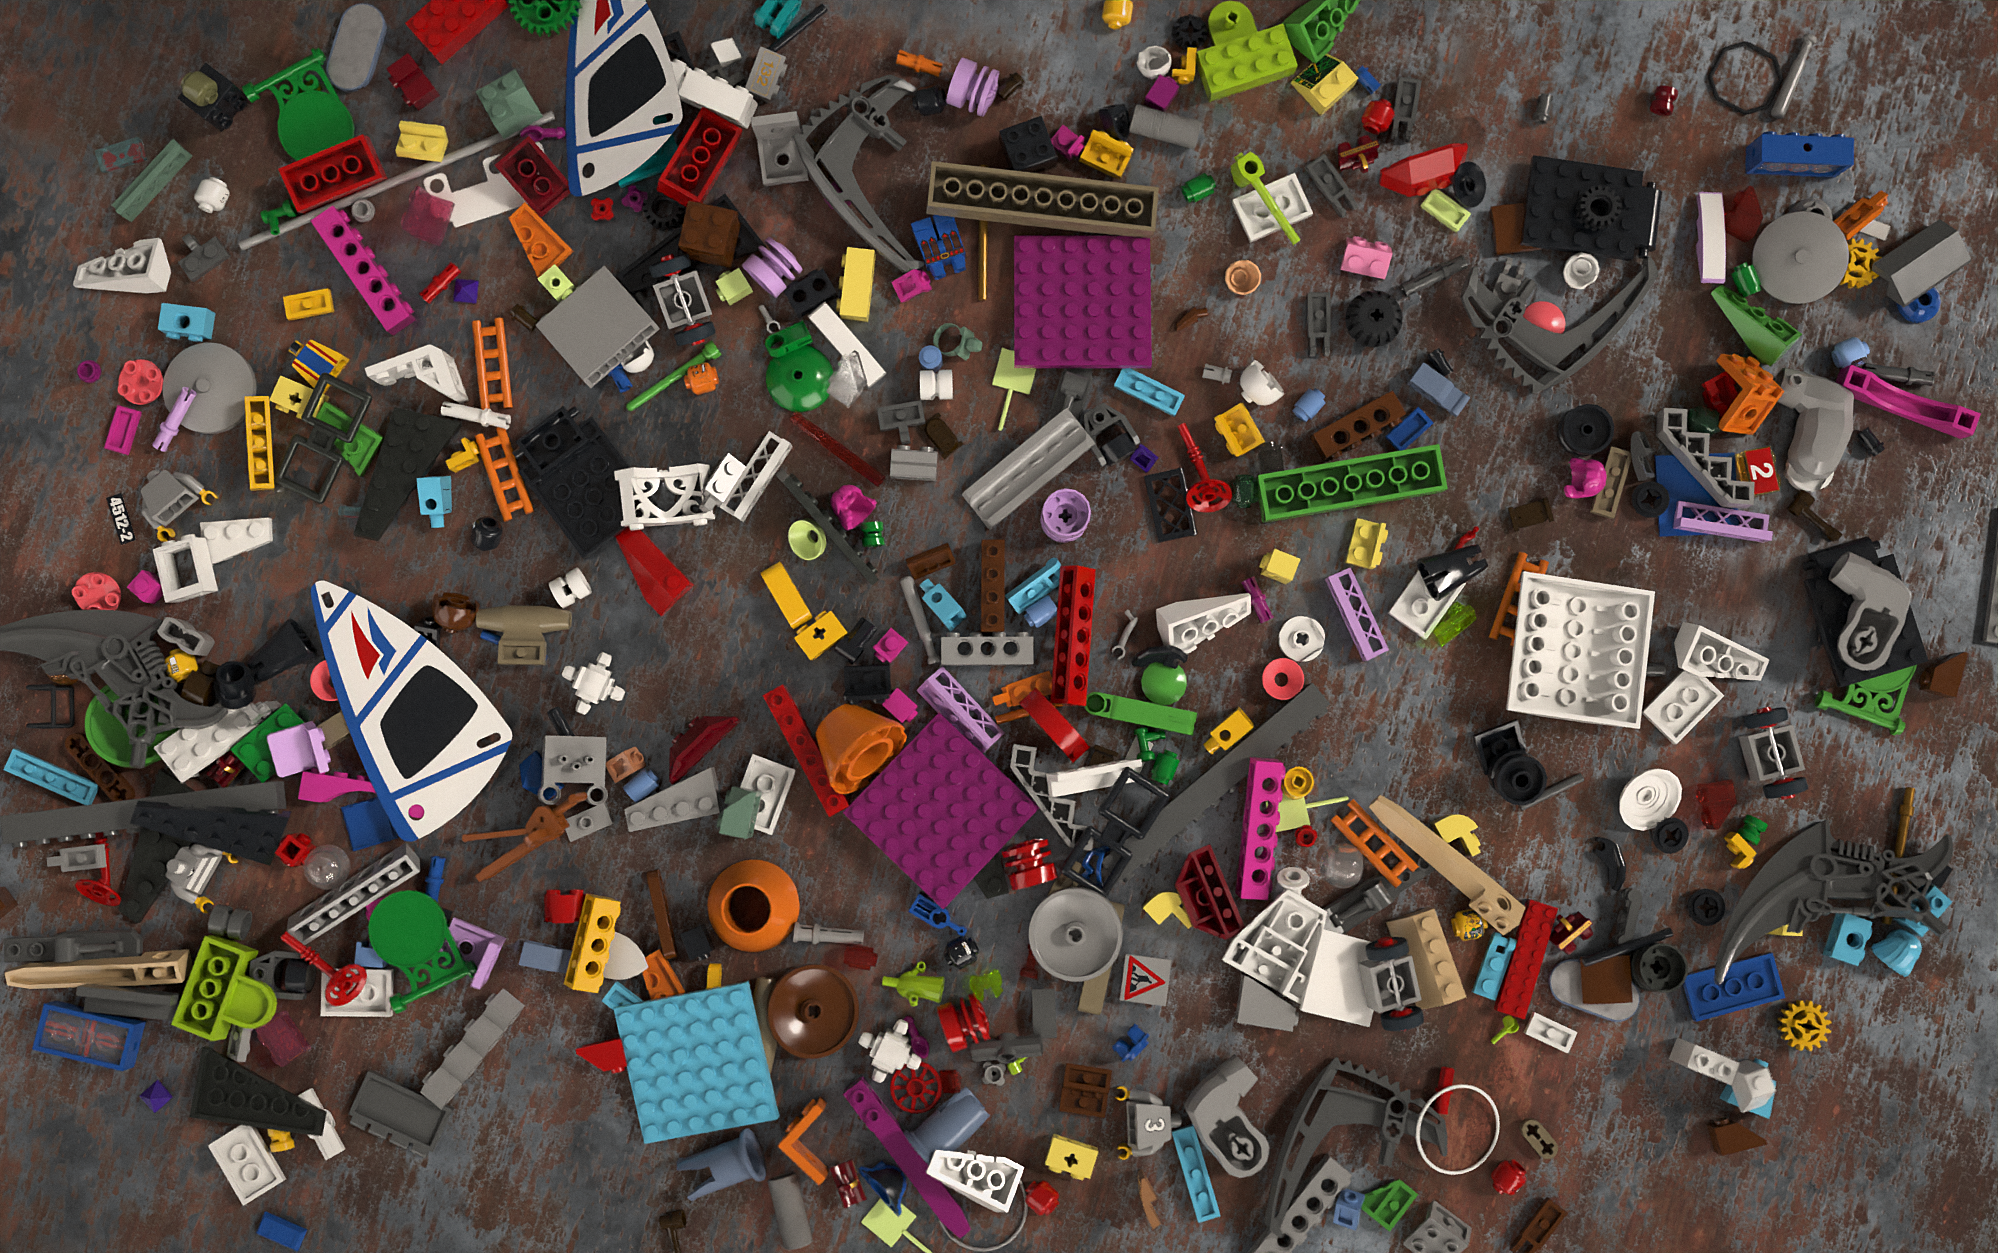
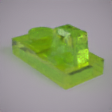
M1455 602L1447 610L1451 618L1436 626L1433 635L1435 642L1441 648L1477 620L1475 610L1470 604L1464 607L1459 602Z

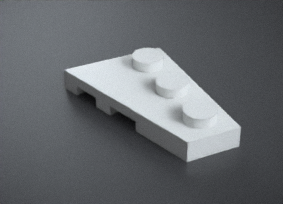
M271 518L200 523L201 538H206L212 566L273 541Z

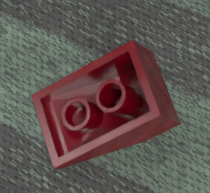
M527 133L492 162L540 218L571 193L568 180Z

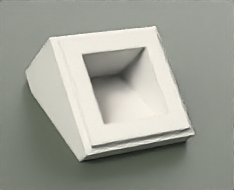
M732 38L710 44L722 69L742 59Z

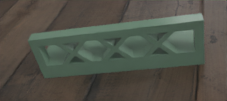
M172 139L112 204L116 209L115 211L132 222L191 159L192 155L177 141Z

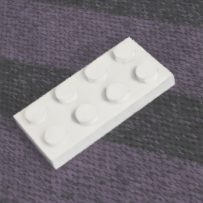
M217 703V704H216L215 706H213V707H223V706H221L219 703ZM246 707L239 709L226 708L228 714L213 726L201 729L181 728L153 748L179 781L183 783L228 752L232 746L259 724L252 725L245 718L247 714L243 709Z

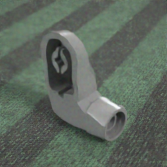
M1848 551L1838 559L1829 574L1830 581L1848 595L1851 594L1854 598V602L1851 604L1848 612L1847 622L1838 637L1837 650L1841 659L1849 666L1860 670H1875L1887 661L1891 648L1904 626L1912 592L1900 579L1889 571L1875 566L1871 561Z

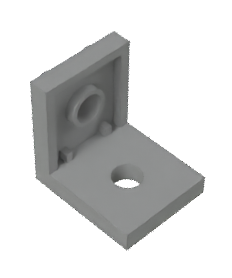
M797 111L751 117L752 128L758 142L763 185L772 186L808 181V172L800 158L793 137L794 134H802ZM781 155L788 156V164L784 166L777 163L778 157Z

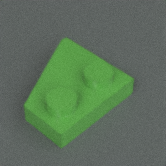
M1397 1179L1364 1194L1365 1198L1361 1209L1390 1232L1418 1196V1193L1403 1181Z

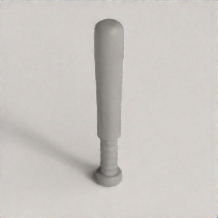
M1805 34L1802 38V47L1791 66L1771 111V116L1775 119H1782L1786 114L1806 64L1807 55L1811 46L1816 43L1817 38L1814 35Z
M912 576L903 577L900 580V584L918 634L924 642L923 644L929 658L927 663L928 665L941 661L939 655L937 656L932 639L930 638L931 632Z

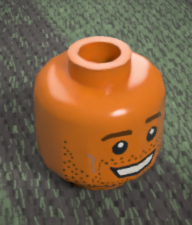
M707 362L690 366L687 370L688 375L684 376L686 388H691L692 392L696 395L712 392L715 390L716 385L719 384L715 366L711 367Z

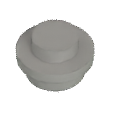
M361 199L353 204L351 212L357 221L368 222L374 217L375 208L370 201Z

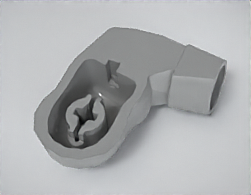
M1782 368L1774 381L1785 392L1777 402L1790 409L1795 408L1800 414L1795 427V435L1788 450V461L1795 472L1806 479L1820 480L1828 478L1836 470L1853 431V392L1827 378L1810 375L1807 372Z
M1234 1054L1216 1067V1070L1206 1076L1195 1087L1184 1106L1204 1146L1216 1157L1230 1175L1242 1178L1252 1176L1262 1169L1268 1158L1269 1145L1266 1137L1250 1124L1247 1116L1238 1106L1240 1097L1243 1096L1244 1098L1258 1078Z

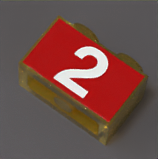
M1771 446L1746 450L1736 454L1741 481L1755 482L1754 497L1780 491L1781 478L1776 473V456L1771 450Z

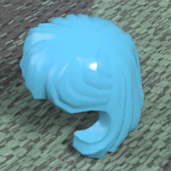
M1898 929L1890 932L1886 939L1873 944L1871 949L1889 968L1907 977L1921 954L1922 945L1918 938L1909 931Z

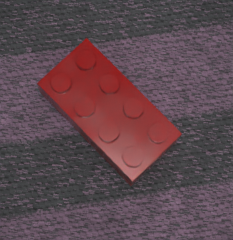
M431 0L405 24L439 63L443 65L509 5L505 0Z
M702 107L659 178L657 191L687 207L688 201L703 204L738 145L743 129Z
M364 134L278 169L297 212L303 214L388 180L370 138Z

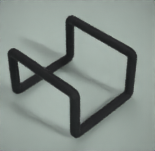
M53 684L26 686L28 690L51 691V722L28 723L26 725L27 728L50 729L71 728L74 726L73 686H54ZM57 690H69L70 723L56 724Z

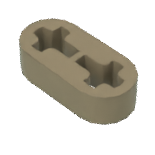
M1533 1118L1524 1119L1520 1123L1519 1129L1525 1140L1542 1158L1551 1159L1555 1157L1558 1152V1145L1537 1120ZM1529 1124L1535 1126L1534 1131L1538 1136L1535 1137L1531 1133L1526 1134ZM1541 1140L1547 1144L1551 1143L1549 1146L1550 1152L1542 1151Z

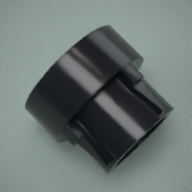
M229 661L221 666H217L216 679L213 683L216 701L228 709H239L249 705L256 696L254 678L248 673L244 662Z

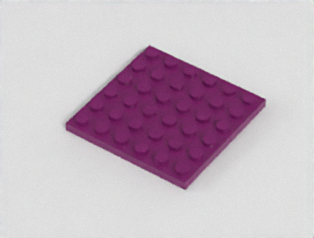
M1014 236V368L1152 367L1150 238L1130 236Z
M938 713L853 801L843 814L944 910L1032 817L1039 807L945 717Z

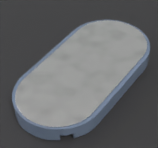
M356 4L344 12L327 61L326 70L330 81L338 89L345 92L359 91L358 89L366 87L370 83L386 36V21L381 12L370 4Z
M1566 959L1552 967L1548 975L1549 989L1557 1001L1609 1021H1625L1632 1017L1639 1007L1640 995L1633 982V1002L1583 1004L1580 960Z

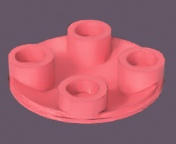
M1539 301L1526 308L1523 317L1532 324L1551 332L1564 333L1565 318L1556 305L1550 302Z
M148 360L127 361L120 372L117 390L120 395L133 404H149L157 399L162 391V373L154 363Z
M91 572L83 575L72 589V595L82 610H116L121 602V590L117 582L112 577L101 572Z

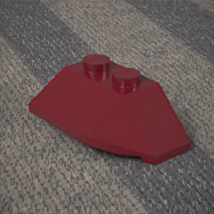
M736 716L696 717L688 725L690 729L684 735L680 733L672 740L674 745L669 751V782L672 785L677 784L741 719Z
M1208 844L1188 853L1174 885L1192 928L1224 940L1238 935L1245 926L1211 845Z

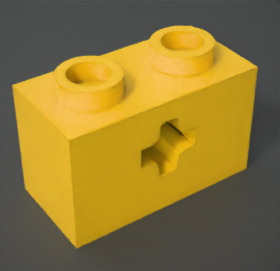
M826 611L821 612L814 618L816 620L815 623L811 626L806 624L796 631L798 635L794 639L811 661L815 660L842 640L845 635L849 634L832 611L828 613ZM817 629L821 631L826 630L823 634L824 639H815Z

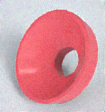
M1279 658L1273 660L1265 667L1262 674V684L1265 691L1271 697L1279 700H1288L1295 697L1303 688L1304 674L1301 667L1295 661ZM1278 673H1284L1287 676L1288 682L1285 686L1281 687L1275 683V676Z
M326 660L316 665L311 673V688L320 699L338 701L335 689L330 684L331 676Z

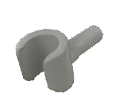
M764 305L759 306L758 308L767 322V331L772 334L769 326L773 323L780 330L779 323L770 317Z

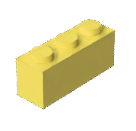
M847 247V254L842 255L841 267L845 268L844 276H840L839 290H842V297L837 299L836 312H840L841 319L868 322L876 258L875 250Z

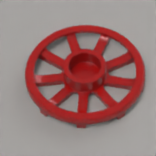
M921 1062L919 1065L925 1067L920 1077H916L915 1070L911 1069L912 1078L906 1077L901 1071L907 1068V1064H903L902 1069H897L892 1076L890 1082L891 1097L895 1104L905 1112L912 1114L927 1112L940 1099L942 1092L941 1078L938 1072L925 1062ZM929 1069L934 1074L935 1078L923 1081V1078ZM897 1076H900L907 1082L906 1085H894ZM937 1082L938 1092L929 1090L926 1086ZM894 1090H906L907 1093L897 1100ZM924 1093L936 1096L930 1105L923 1096ZM909 1096L912 1097L911 1109L901 1104ZM917 1097L921 1099L925 1108L915 1110Z

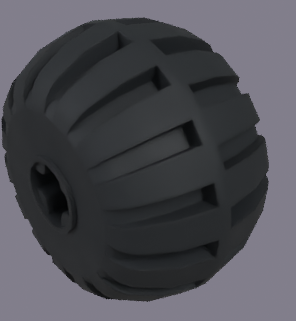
M1376 290L1366 291L1356 296L1349 304L1345 314V323L1349 334L1356 342L1367 347H1380L1390 343L1398 335L1402 327V311L1397 301L1389 294ZM1373 313L1380 317L1377 322L1374 321V317H1370Z

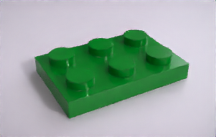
M285 702L232 746L230 750L264 783L276 773L267 742V735L305 722Z

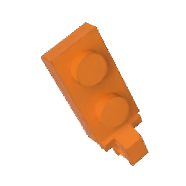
M1880 190L1870 199L1861 198L1833 221L1841 229L1847 241L1882 213L1884 207L1888 204L1887 193Z
M1048 670L1002 687V694L992 697L994 705L997 706L1006 702L1007 707L1020 705L1019 702L1035 687L1044 696L1050 695L1052 688L1050 671Z

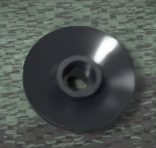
M1474 162L1460 164L1453 176L1454 194L1460 204L1465 207L1472 208L1478 206L1483 201L1486 193L1484 173Z

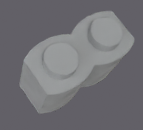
M166 617L157 631L163 639L168 642L177 643L184 652L192 655L207 656L215 644L214 639L209 634L195 630L189 622L182 619Z

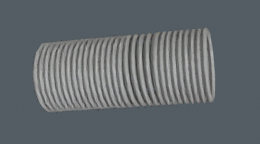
M1137 104L1129 133L1195 149L1202 121L1173 113H1163V111Z
M795 1172L780 1174L767 1181L785 1250L798 1249L809 1245L813 1241Z

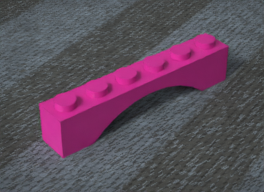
M1854 365L1840 369L1836 379V383L1853 392L1854 399L1959 439L1974 435L1981 413L1960 405L1934 401L1906 392L1883 381L1874 373Z
M311 768V771H303L298 799L322 803L329 802L349 792H376L368 776L357 775L356 778H349L348 773L334 771V775L325 774V772L319 773L317 768ZM415 804L409 808L408 813L411 817L422 819L424 808L421 805Z

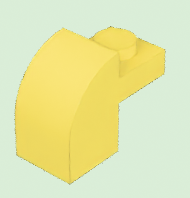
M1448 814L1430 822L1435 834L1445 842L1449 843L1459 838L1467 856L1473 857L1480 853L1478 848L1480 842L1474 833H1470V831L1478 828V826L1470 818L1463 815Z
M1160 891L1141 906L1158 925L1173 913L1188 929L1191 927L1184 906L1182 908L1179 906L1182 903L1179 894L1174 891Z

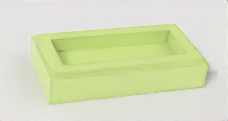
M1439 189L1432 190L1420 206L1455 233L1459 231L1471 215L1470 212Z

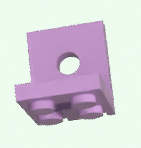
M454 917L449 929L459 950L462 942L471 943L473 947L470 954L461 952L464 961L473 960L478 970L471 986L480 989L488 981L506 938ZM445 939L444 945L439 952L447 951L451 954L452 961L448 967L452 968L455 964V957L447 939ZM444 956L439 958L440 964L446 961Z

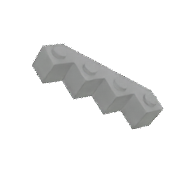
M1663 408L1657 413L1656 436L1721 507L1746 509L1754 505L1755 482L1731 480L1732 458L1709 456L1710 433L1686 432L1687 409Z
M1013 744L1010 770L1039 807L1065 845L1074 848L1087 827L1072 824L1076 801L1049 797L1046 777L1048 773L1033 771L1036 748ZM1090 838L1084 850L1092 851L1094 838Z
M504 988L497 995L493 993L485 1002L487 1007L483 1014L477 1020L472 1019L464 1028L466 1033L456 1047L451 1045L443 1054L445 1060L435 1073L430 1071L423 1079L424 1086L420 1093L441 1110L462 1088L461 1085L474 1073L482 1063V1059L494 1048L510 1024L514 1023L525 1005Z

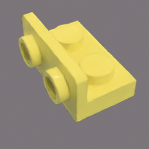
M400 121L401 135L395 150L397 157L442 162L448 144L445 127L435 124Z
M1357 518L1345 563L1370 570L1374 569L1376 565H1380L1383 552H1380L1381 543L1386 542L1388 530H1385L1386 523L1378 524Z

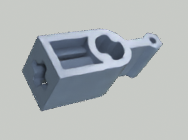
M1424 362L1418 367L1407 383L1408 386L1429 401L1443 407L1455 417L1459 415L1470 399L1468 395L1454 387L1452 382Z
M525 939L519 965L551 972L566 973L572 950Z

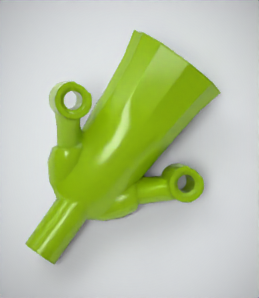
M920 961L915 968L904 972L899 978L884 976L882 985L896 987L897 992L901 996L906 997L911 1006L918 1004V997L940 1004L945 977L916 976L918 973H924L926 970V964Z

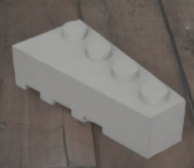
M710 767L624 809L629 832L722 813L723 807L715 767Z

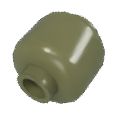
M200 71L189 72L181 81L183 95L196 105L206 106L216 101L218 97L217 83Z

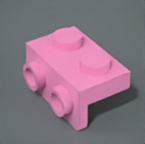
M1354 236L1353 239L1347 238L1346 249L1340 268L1344 271L1385 279L1392 257V249L1388 247L1387 243L1381 241L1370 243L1366 242V239Z

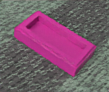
M117 405L104 448L129 455L142 412Z

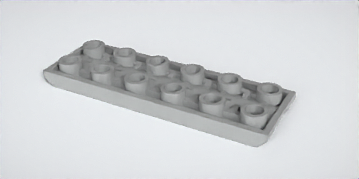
M1066 408L965 490L962 496L987 528L991 530L1096 443L1070 410Z

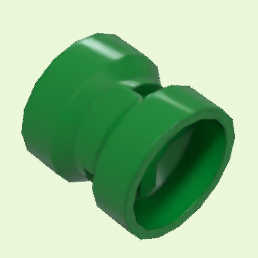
M883 522L861 523V531L864 533L862 547L885 545L884 537H882V531L884 530Z
M1746 814L1743 820L1745 825L1739 828L1737 833L1746 842L1757 846L1760 842V833L1765 832L1768 824Z

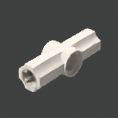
M313 1088L298 1095L300 1098L327 1112L323 1136L308 1135L316 1141L325 1160L345 1150L334 1128L335 1121L333 1116L327 1109L323 1108Z

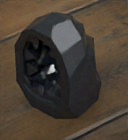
M1115 104L1099 109V117L1105 132L1117 141H1125L1130 135V120L1125 105Z

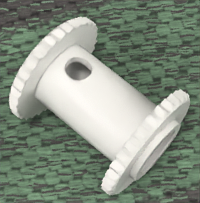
M1287 867L1282 869L1277 875V881L1282 885L1283 892L1288 889L1304 898L1301 895V890L1309 885L1310 882L1307 872L1297 867Z

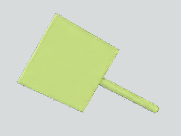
M1004 348L1001 350L992 385L1009 389L998 427L1000 431L1004 426L1013 390L1030 394L1036 368H1014V351Z
M1283 794L1281 803L1279 802L1278 806L1280 823L1276 825V832L1310 825L1307 808L1347 801L1349 798L1344 796L1306 804L1304 797L1299 800H1292Z
M880 1198L861 1221L890 1247L903 1234L925 1253H932L906 1231L917 1216L902 1203V1213L897 1217Z

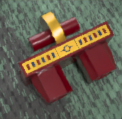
M1364 135L1357 139V147L1352 149L1347 142L1338 144L1339 170L1343 171L1349 168L1356 170L1359 168L1362 174L1367 173L1368 165L1373 164L1374 160L1379 158L1378 148L1380 145L1378 141H1372L1369 135Z
M229 750L216 760V763L208 771L207 775L214 779L222 788H227L246 765Z
M1579 911L1574 915L1569 914L1566 918L1559 914L1556 917L1559 924L1553 928L1555 931L1550 935L1549 941L1558 949L1570 955L1577 947L1573 942L1574 939L1579 936L1582 940H1587L1593 935L1590 927L1593 923Z
M852 1159L830 1167L844 1208L867 1200Z

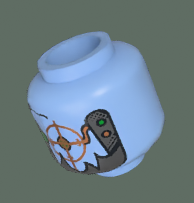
M1852 337L1837 343L1831 355L1837 368H1844L1849 365L1858 367L1866 363L1867 354L1870 353V350L1865 341L1861 342L1857 337Z

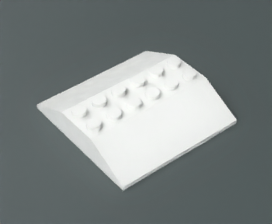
M1523 571L1506 710L1583 723L1640 729L1655 591Z

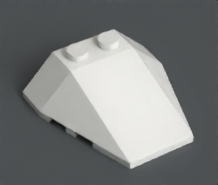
M1286 889L1233 938L1222 960L1301 1004L1320 931L1325 927L1327 911Z

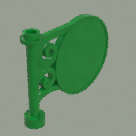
M313 47L311 55L256 85L249 82L242 86L243 92L252 103L260 99L259 93L270 89L275 95L280 109L278 119L279 139L286 152L297 161L354 138L353 118L348 108L341 102L321 66L324 64L323 61L326 60V57L320 48L315 49ZM310 71L317 72L329 93L316 91L319 88L320 82L316 76L311 74L307 75L305 79L309 82L313 80V84L306 86L304 76ZM283 80H288L293 86V92L290 95L285 93V90H291L289 85L283 84L279 90L274 85Z
M403 890L385 897L373 910L368 926L370 943L381 959L393 966H397L406 974L412 989L410 993L404 996L397 993L389 997L390 1005L396 1014L407 1010L406 1004L466 975H469L470 978L475 977L478 970L473 960L464 961L447 925L443 909L431 896L420 891ZM445 939H447L455 957V964L450 969H444L439 965V958L443 956L446 958V961L442 963V966H448L452 961V956L449 952H439L444 945ZM432 959V966L430 964H426V962ZM410 967H415L413 972L410 970ZM423 968L430 973L431 979L430 983L419 988L418 982H423L428 977L426 973H422V977L419 976V971Z

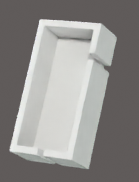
M674 59L673 62L671 61L681 101L699 109L704 107L723 119L748 129L751 117H753L758 105L753 99V95L749 93V90L736 85V88H733V86L728 84V81L717 76L715 79H712V77L707 75V72L695 67L693 71L686 66V63L678 59Z

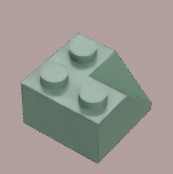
M516 70L507 73L476 91L491 121L503 139L543 117Z
M732 786L731 790H727L725 804H728V807L724 810L723 814H719L717 827L720 828L719 833L745 839L753 837L762 791Z

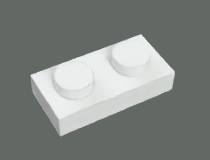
M1532 1012L1523 1032L1566 1053H1569L1577 1035L1576 1031L1535 1012Z

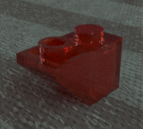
M1750 185L1743 191L1739 190L1733 199L1735 203L1733 209H1729L1724 216L1725 233L1744 243L1754 237L1764 218L1754 187Z
M1721 779L1697 784L1696 796L1698 802L1702 805L1701 820L1706 829H1719L1737 801L1732 779Z

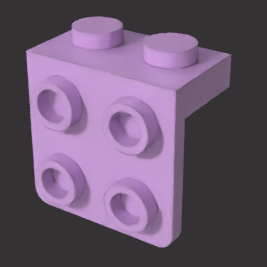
M313 721L267 735V742L276 773L279 777H285L314 767L317 768L319 773L329 771L327 763L331 762L330 755L327 749L323 750L321 743L325 741L322 729L317 728Z

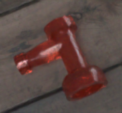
M1028 944L1029 953L1026 967L1020 969L1019 975L1037 979L1038 971L1035 969L1036 958L1033 955L1030 944Z

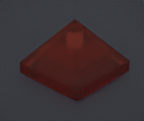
M956 1069L939 1070L943 1093H960L962 1077Z

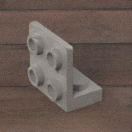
M1433 1200L1428 1205L1425 1220L1404 1240L1403 1245L1414 1253H1461L1469 1246L1472 1228Z

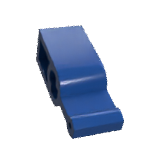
M922 893L918 894L908 911L935 928L940 929L949 926L956 930L960 936H965L967 932L965 925H959L950 920V912L946 907L943 910L934 900ZM944 912L946 921L941 920L937 923L933 915Z

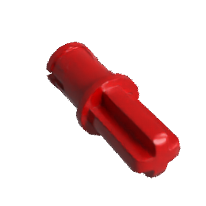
M1441 1067L1438 1087H1435L1437 1093L1444 1088L1452 1086L1455 1072L1453 1068ZM1449 1090L1435 1099L1433 1110L1439 1114L1448 1115L1450 1096L1453 1094V1091Z

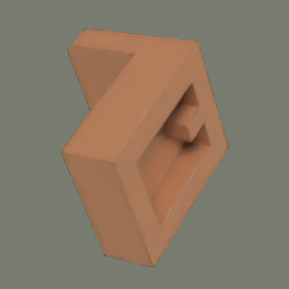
M637 747L625 750L606 762V768L615 783L646 767L643 755L638 751Z

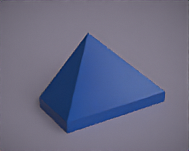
M536 750L519 764L522 787L538 795L542 778V756ZM555 783L560 790L564 787L563 783ZM551 787L546 788L543 792V797L546 800L551 799L555 795V791Z

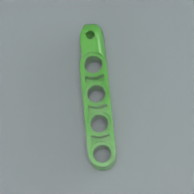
M1100 692L1088 694L1086 706H1084L1085 710L1092 715L1193 736L1194 724L1197 718L1196 712Z

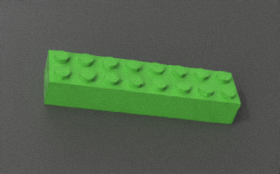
M1439 444L1261 474L1255 478L1263 523L1437 494L1448 489Z

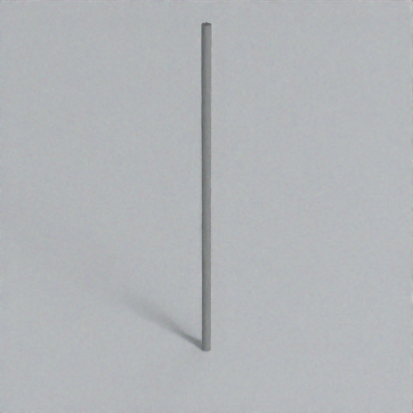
M552 111L542 114L543 117L530 125H543L554 120L555 116ZM521 130L503 139L500 133L487 137L445 155L442 162L430 161L278 225L280 228L278 235H272L269 229L238 242L242 250H246L310 223L312 219L331 206L341 210L358 200L367 199L519 135Z

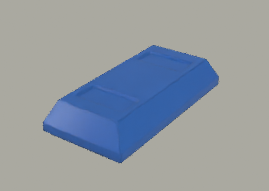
M1418 406L1402 423L1389 432L1385 438L1397 451L1405 450L1433 422Z
M265 1211L255 1233L298 1252L308 1229Z

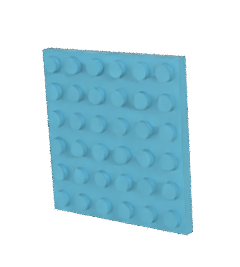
M749 981L621 1005L614 1008L617 1027L628 1064L627 1070L644 1144L772 1121L779 1118Z

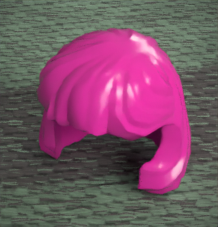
M1574 457L1570 459L1572 484L1564 487L1566 497L1573 499L1590 497L1603 490L1606 485L1607 475L1602 463L1593 459L1583 460Z
M854 485L841 486L833 493L830 500L833 512L838 517L842 527L847 531L852 530L868 518L877 504L875 499L864 496L861 490Z

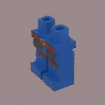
M933 216L939 240H937L930 217L911 223V229L925 262L926 269L931 272L935 280L946 276L943 266L952 264L954 273L966 270V254L955 217Z

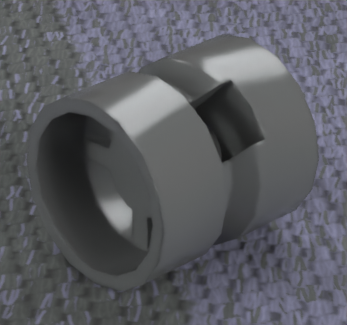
M217 904L209 918L208 932L219 936L227 933L229 938L244 940L251 928L252 912L240 908L233 911L231 906Z

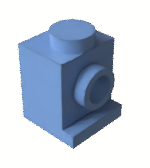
M367 940L356 943L355 964L378 968L389 966V963L377 955L370 942L369 945Z

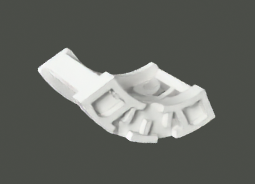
M697 463L669 467V472L668 470L657 471V468L635 467L614 471L615 480L619 481L624 519V521H621V526H630L632 531L642 530L644 526H663L692 522L694 526L706 525L707 520L715 519L713 510L707 513H693L690 511L692 505L699 506L696 501L689 500L691 496L702 497V502L705 499L702 495V489L709 480L708 474H711L710 465ZM698 476L700 480L701 492L694 491ZM660 480H664L665 486L670 492L681 495L677 503L667 512L657 508L647 498L656 492ZM675 480H680L681 486H679V488L685 487V489L680 490L675 488L673 482ZM649 482L652 487L651 490L643 493V490L647 489L644 483ZM639 500L641 503L635 508L634 501ZM637 509L642 511V517H636L635 511ZM680 510L684 515L680 517H674ZM650 513L657 518H649Z

